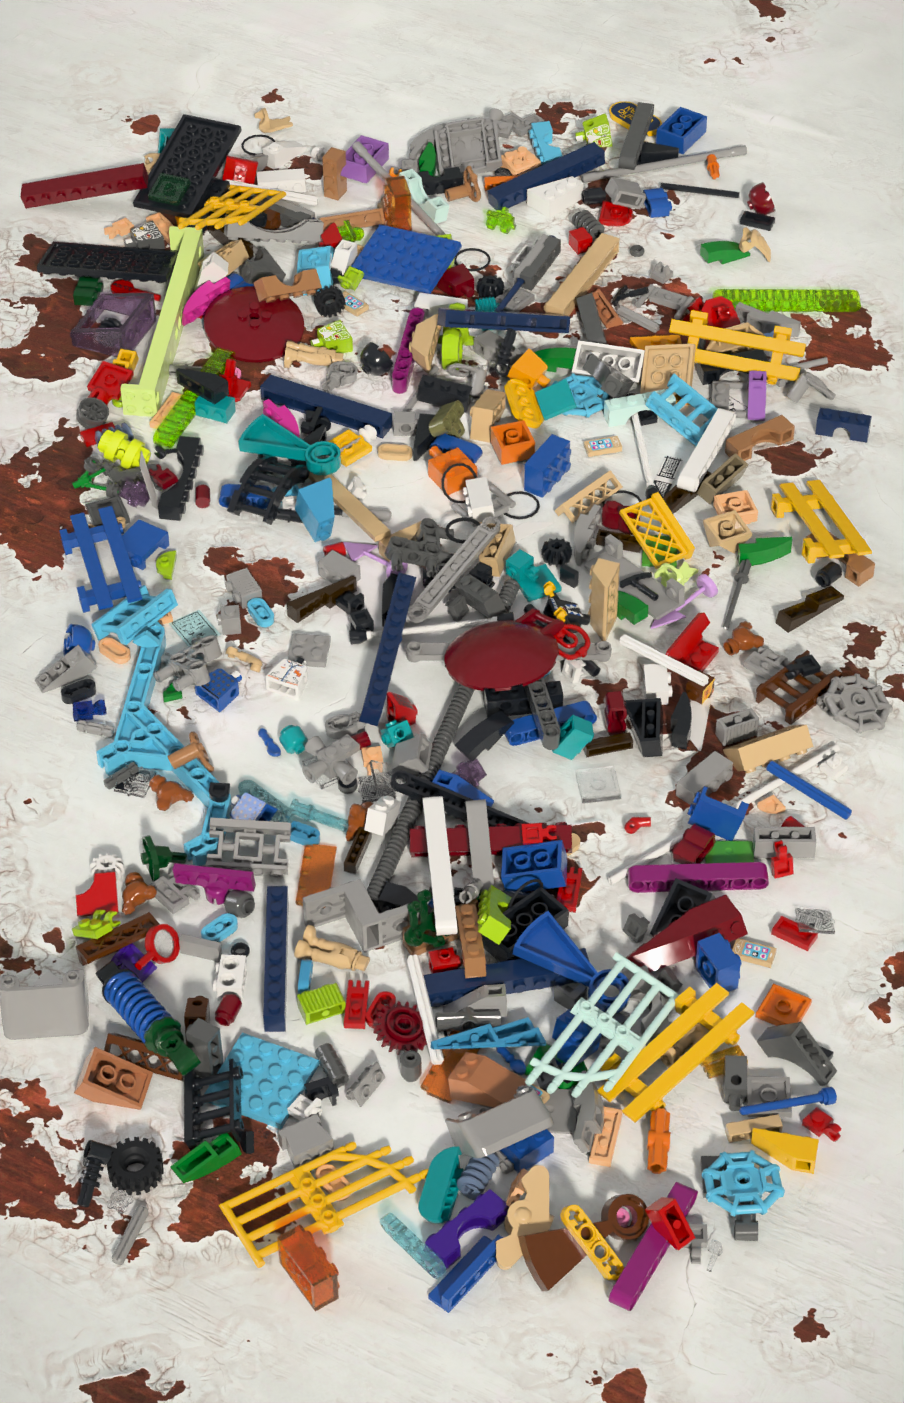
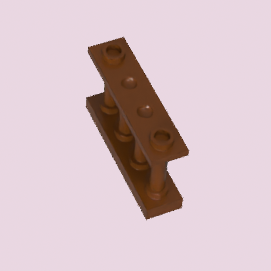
M806 650L803 654L798 655L795 659L810 655V652ZM785 666L765 683H761L757 687L756 702L760 703L767 697L785 709V722L791 725L817 705V698L828 691L831 679L842 677V672L836 669L830 674H825L820 670L819 673L813 674L821 679L818 684H814L798 674L794 680L809 689L806 693H800L786 683L789 680L785 673L789 671ZM780 688L797 700L793 703H788L773 692Z

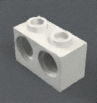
M221 954L220 963H216L218 979H214L213 991L217 992V999L220 1001L226 994H235L240 998V1001H243L247 975L246 955Z

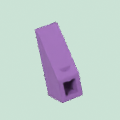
M749 371L747 420L765 421L767 371Z

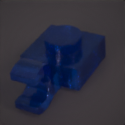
M92 700L73 703L74 722L92 720L93 715L107 714L105 700H98L94 704H92Z

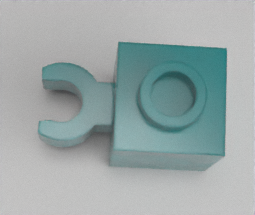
M521 549L506 560V574L519 582L525 577H528L533 582L539 578L535 574L539 569L534 566V557Z

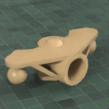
M536 1165L523 1176L521 1183L525 1189L526 1197L524 1200L514 1202L508 1209L504 1226L509 1236L496 1241V1263L502 1270L510 1269L523 1256L518 1236L549 1231L554 1216L549 1214V1172L544 1166Z

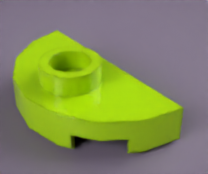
M176 551L163 553L156 561L157 573L163 575L165 579L172 580L177 557Z

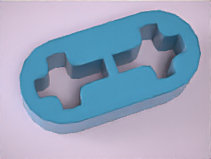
M297 821L288 822L292 826L291 841L307 847H315L320 843V832L318 829Z
M301 960L298 994L307 990L310 991L313 960Z

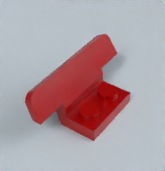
M698 613L666 651L667 656L702 672L719 652V647L702 640V633L710 624L705 613Z

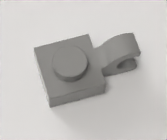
M689 1224L695 1239L685 1245L684 1248H691V1264H701V1248H707L708 1245L707 1224Z

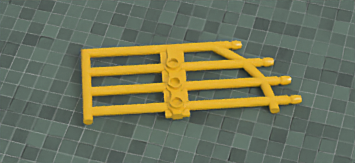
M230 185V191L221 197H210L204 204V208L188 218L181 217L178 228L184 229L188 225H196V230H200L205 226L215 225V229H220L227 224L238 223L242 226L284 198L286 192ZM238 192L243 193L237 198L231 199V197L237 194ZM257 194V196L251 199L250 201L245 200L251 195ZM267 196H273L271 199H269L262 205H256L257 203L265 199ZM210 211L214 212L205 219H199ZM224 213L229 214L225 218H218Z
M349 1142L345 1146L334 1149L219 1204V1207L256 1266L260 1268L265 1264L264 1257L319 1230H322L324 1235L329 1232L332 1233L344 1225L342 1219L403 1189H406L409 1194L414 1193L416 1187L413 1184L421 1181V1179H426L429 1169H424L406 1178L398 1170L404 1168V1166L411 1165L414 1162L412 1156H407L403 1160L388 1164L378 1159L392 1152L390 1146H384L380 1150H376L368 1155L347 1153L357 1148L355 1142ZM332 1160L351 1162L316 1180L310 1173L311 1170ZM365 1165L379 1169L328 1195H325L320 1188ZM388 1175H391L398 1181L336 1212L331 1204ZM288 1181L295 1189L239 1217H236L232 1211V1208ZM299 1197L305 1205L248 1234L242 1227L243 1224ZM311 1214L316 1221L259 1250L252 1243V1241L305 1215Z

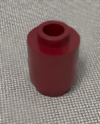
M226 994L223 996L215 1011V1021L220 1025L229 1026L235 1021L242 1007V1002L237 995Z

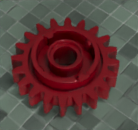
M400 1001L397 1002L396 1006L390 1002L388 1008L383 1006L381 1012H377L373 1024L375 1026L373 1033L378 1034L377 1041L383 1040L381 1047L388 1045L390 1046L389 1052L396 1049L397 1055L401 1051L411 1050L417 1052L418 1049L424 1050L427 1041L420 1012L416 1011V1004L410 1008L409 1002H406L405 1006H402Z

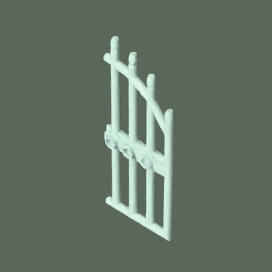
M616 952L612 958L617 962L588 1000L581 997L574 1005L570 1013L575 1015V1017L541 1060L535 1057L531 1060L529 1064L535 1068L526 1078V1085H532L542 1072H546L555 1076L552 1083L547 1087L549 1094L554 1093L563 1080L579 1081L571 1093L574 1098L580 1096L587 1085L594 1081L608 1079L603 1090L605 1092L611 1091L673 1009L675 999L680 994ZM625 967L634 973V976L604 1013L594 1005ZM643 979L652 987L622 1025L612 1017L640 980ZM660 991L670 999L640 1037L630 1029ZM582 1021L593 1028L561 1070L548 1065ZM600 1033L611 1040L586 1073L570 1072ZM617 1046L629 1052L617 1069L598 1072Z

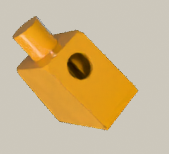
M528 349L512 365L507 375L510 379H519L525 382L529 389L533 388L537 383L546 388L551 382L545 376L548 366L531 349Z

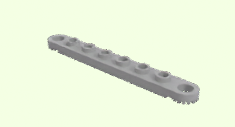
M489 516L486 519L484 518L482 523L477 526L417 597L413 605L408 609V617L412 622H423L496 536L500 531V521L497 517ZM490 523L496 525L495 527H493V529L487 527V525ZM421 611L422 614L414 616L413 612Z

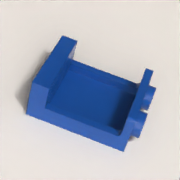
M142 520L135 522L122 535L131 565L141 570L146 568V559L158 547L166 549L169 546L167 531Z
M704 786L701 793L697 791L693 803L696 804L691 803L687 813L690 815L688 824L698 825L714 833L716 836L733 841L749 804L741 801L738 809L706 796L708 788Z

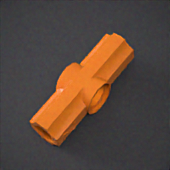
M661 1108L652 1111L650 1130L648 1131L647 1150H649L647 1170L654 1174H661L666 1171L667 1153L670 1148V1113Z

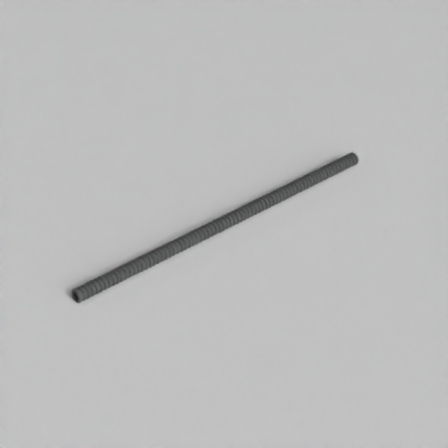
M508 579L502 586L499 596L505 610L499 615L509 612L520 589L519 583L515 580ZM461 684L458 685L432 743L428 771L422 774L419 773L418 777L430 782L435 778L475 689ZM410 797L407 798L367 888V892L376 908L379 907L378 899L386 883L391 881L407 845L410 829H414L422 811L423 802L420 804L416 799L412 801Z

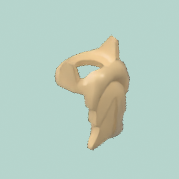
M262 108L254 114L255 118L261 119L259 130L263 133H271L293 126V123L289 122L290 116L283 119H269L266 108Z
M747 227L743 228L739 249L744 253L756 246L764 254L767 261L770 262L771 250L764 237L756 229L750 231Z

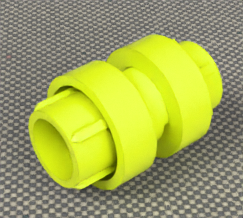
M106 430L98 444V449L104 453L103 457L113 463L119 459L121 467L127 470L140 467L141 451L146 465L151 457V452L145 448V443L137 439H133L131 442L128 441V434L120 430L115 432Z

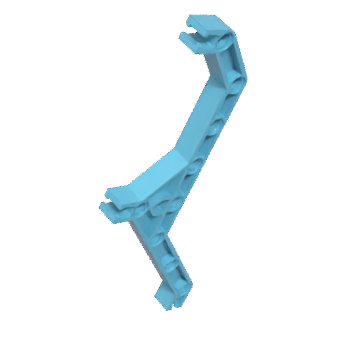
M157 621L146 630L160 640V644L152 648L141 647L114 742L96 751L97 760L101 768L105 767L108 776L126 767L131 762H134L138 768L172 771L208 808L201 835L184 844V853L187 854L186 859L188 861L192 860L193 865L203 866L206 864L207 854H218L219 838H211L209 836L210 818L230 819V812L232 811L231 796L229 793L228 799L223 802H214L210 799V782H219L197 759L177 769L172 767L168 759V755L183 748L184 745L148 709L156 683L153 673L160 669L161 656L164 654L166 647L165 629Z

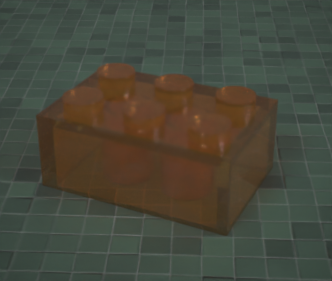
M405 176L385 178L383 192L386 198H383V203L386 208L384 219L387 221V226L412 231L411 193Z
M300 1224L278 1236L279 1263L316 1312L339 1299L338 1269L334 1263H329L323 1248L317 1247L309 1230L305 1231Z

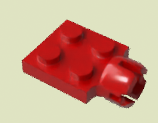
M102 361L87 385L88 391H91L88 398H97L106 405L112 399L119 400L121 397V385L129 384L134 376L133 371Z

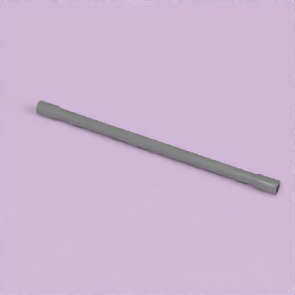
M359 141L355 142L352 148L377 172L436 236L445 235L444 231L368 153L367 149Z
M742 145L730 149L636 165L635 170L616 168L582 174L581 180L583 183L605 178L707 161V156L710 154H714L717 159L746 155L747 147Z

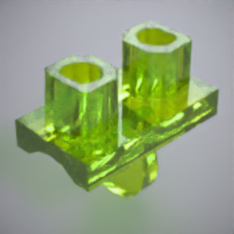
M503 207L502 211H487L488 219L486 226L488 229L494 230L496 225L500 226V231L508 234L511 229L515 230V217L509 213L507 207Z
M349 220L344 221V226L337 227L343 240L355 243V241H360L364 237L363 229L360 227L352 229Z

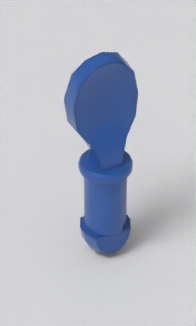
M261 728L258 731V735L262 738L264 744L268 746V754L273 757L280 756V748L273 743V739L267 734V730Z
M496 1047V1051L501 1054L505 1062L510 1063V1068L514 1073L518 1075L525 1073L526 1066L522 1060L514 1059L515 1056L506 1047Z

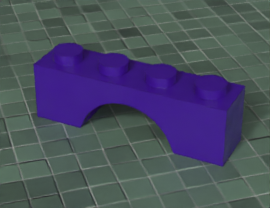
M491 1189L484 1194H480L469 1207H464L458 1216L453 1220L447 1221L442 1229L427 1238L425 1242V1255L443 1271H446L461 1258V1245L459 1243L461 1236L467 1231L476 1228L494 1231L505 1221L509 1206Z

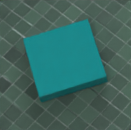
M567 379L535 392L545 421L577 407Z
M546 564L537 566L539 571L535 574L539 578L534 582L528 577H525L520 582L517 581L520 585V591L528 602L547 596L544 593L543 586L548 581L555 585L556 590L554 592L558 593L562 590L561 585Z

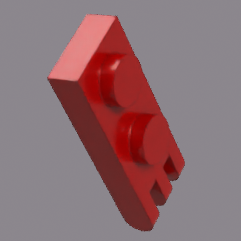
M570 867V872H567L566 887H559L557 900L569 912L576 913L583 868L579 867L577 873H574L575 867Z
M348 980L344 1028L365 1029L370 981L365 980L364 987H361V980H357L356 987H353V980Z

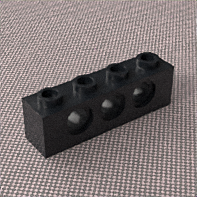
M545 682L553 709L562 707L563 690L561 682ZM511 686V690L495 691V688L484 689V705L487 718L499 711H502L507 716L532 714L524 686Z

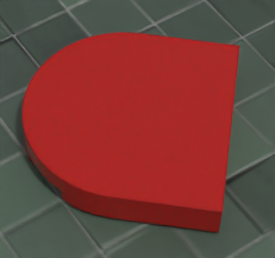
M603 201L599 222L606 226H624L631 222L633 211L631 208Z

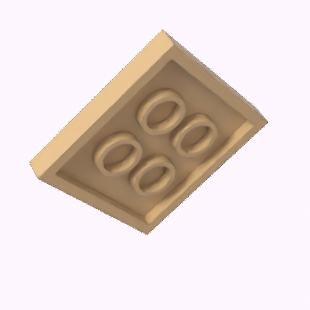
M693 343L645 346L640 394L668 389L667 384L673 374H676L692 387L696 345Z

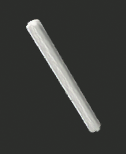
M226 180L230 181V185L284 191L243 182ZM284 191L286 196L282 200L312 206L317 205L318 197Z
M628 635L620 637L619 643L622 646L701 686L708 684L709 677Z
M409 955L407 963L423 1022L431 1062L433 1065H441L444 1061L442 1049H431V1041L438 1040L439 1037L418 955Z

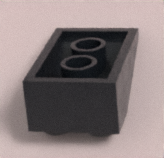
M675 878L650 934L654 936L658 932L663 931L670 923L683 916L687 910L713 900L715 896L713 893Z

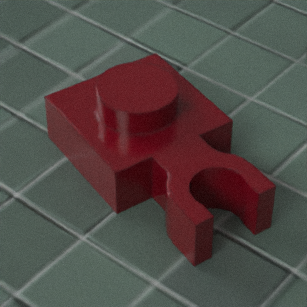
M157 464L158 470L153 471L151 468L149 469L154 482L163 490L178 482L177 476L168 468L162 470L161 466Z

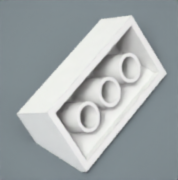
M578 340L572 373L592 376L583 369V366L590 355L594 354L630 378L634 383H639L642 378L645 350Z

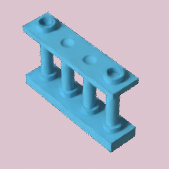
M673 374L667 384L669 388L661 395L655 391L651 393L645 405L692 444L697 446L718 408L676 374ZM675 392L682 399L672 406L666 399ZM689 403L695 410L686 417L679 410ZM700 414H703L709 420L699 428L692 421Z
M141 586L139 589L143 600L128 603L126 598L91 624L97 639L101 640L110 633H116L121 644L127 645L134 637L144 632L178 606L172 589H165L158 596H150L146 586Z

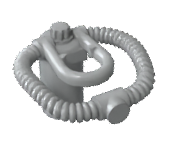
M461 363L448 366L447 370L451 376L463 378L472 376L470 385L473 387L471 397L480 398V395L483 394L485 378L487 376V372L483 369L484 367L480 365L478 367L469 366Z
M810 372L802 373L786 394L789 399L798 403L809 386H812L823 392L830 400H833L836 396L835 393L827 388L822 380Z

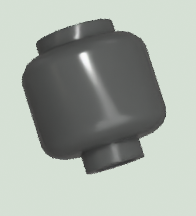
M233 889L225 897L224 906L227 913L239 918H245L253 912L255 902L250 893Z

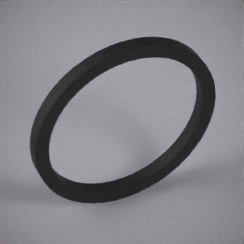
M462 517L450 521L446 526L447 537L456 543L463 544L466 540L456 539L450 535V526L460 521L472 522L478 526L480 523L477 520Z

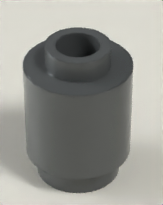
M406 1051L400 1057V1074L404 1080L414 1082L418 1080L422 1073L421 1056L415 1051Z

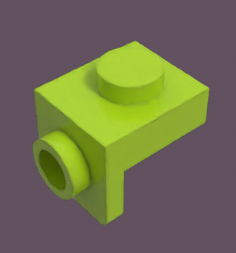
M349 266L344 276L339 275L337 279L341 287L355 291L364 277V273Z

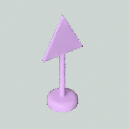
M343 542L353 562L365 555L387 566V577L391 573L398 575V573L405 574L407 571V563L402 562L403 569L401 571H396V569L393 571L391 569V561L387 562L369 553L377 548L378 545Z
M706 574L699 575L696 580L699 590L688 597L682 606L659 620L654 619L651 629L686 618L685 615L678 611L701 593L710 598L716 596L718 589L714 581Z

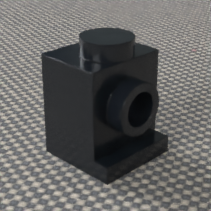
M479 562L469 571L470 575L490 588L495 585V582L492 581V567Z

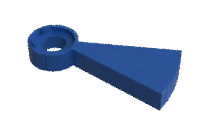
M549 911L539 916L525 929L513 948V955L589 987L588 999L611 971V969L597 972ZM619 973L610 985L615 986L620 994L629 982V979L623 973ZM603 994L594 1006L605 1013L617 996L607 997ZM630 995L617 1010L616 1014L627 1007Z

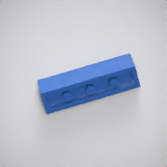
M498 1234L494 1240H491L487 1236H483L429 1293L428 1299L449 1313L496 1263V1241L503 1237Z

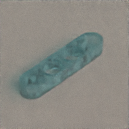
M244 780L239 783L238 790L241 797L247 792L256 798L264 797L262 801L276 806L278 810L271 819L273 822H293L292 810L254 781Z
M389 1212L380 1219V1224L384 1231L428 1274L438 1279L446 1272V1267L442 1260L393 1213Z

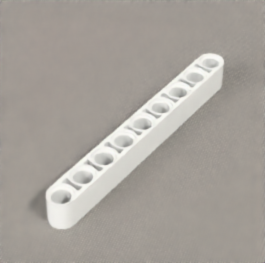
M443 796L423 798V810L436 935L458 934Z

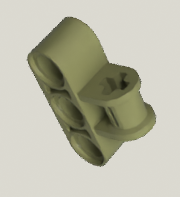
M459 400L441 406L429 423V431L432 436L437 437L443 434H451V436L459 439L463 436L465 428L460 418L464 414V407Z

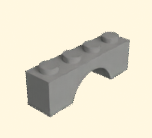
M647 966L640 967L641 969L649 973ZM629 970L622 971L629 979L628 981L634 976V973ZM641 979L631 992L629 1000L640 1002L652 986ZM660 991L647 1006L650 1011L649 1014L641 1019V1035L663 1008ZM668 1015L646 1043V1046L672 1023L668 1021Z

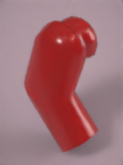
M632 817L625 824V831L633 834L640 827H651V817Z

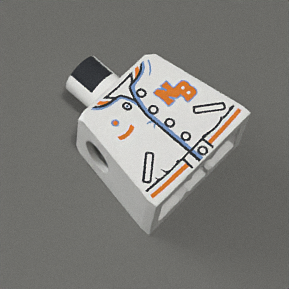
M298 657L295 662L283 659L266 675V690L299 701L308 682L306 661L301 657Z

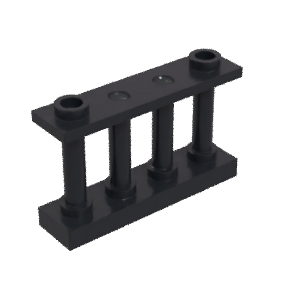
M229 1059V1071L201 1078L200 1076L197 1077L194 1070L184 1076V1142L190 1151L200 1145L203 1139L232 1132L237 1142L242 1141L244 1123L241 1116V1079H243V1070L241 1066H237L234 1059ZM229 1080L228 1089L200 1095V1089H203V1086ZM229 1097L230 1106L200 1112V1107L204 1103ZM230 1115L229 1124L201 1130L203 1121Z

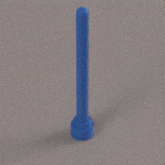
M833 1087L822 1088L817 1094L743 1106L739 1112L741 1115H749L817 1102L831 1105L836 1103L837 1095Z

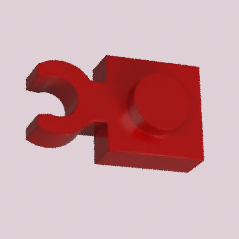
M542 823L521 825L523 845L543 843V839L550 842L557 841V836L549 834L550 831L556 830V825H549L542 829Z

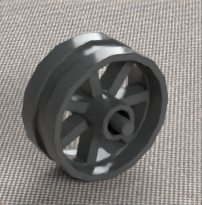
M90 397L80 402L76 412L77 421L87 429L104 425L109 416L107 405L102 400Z

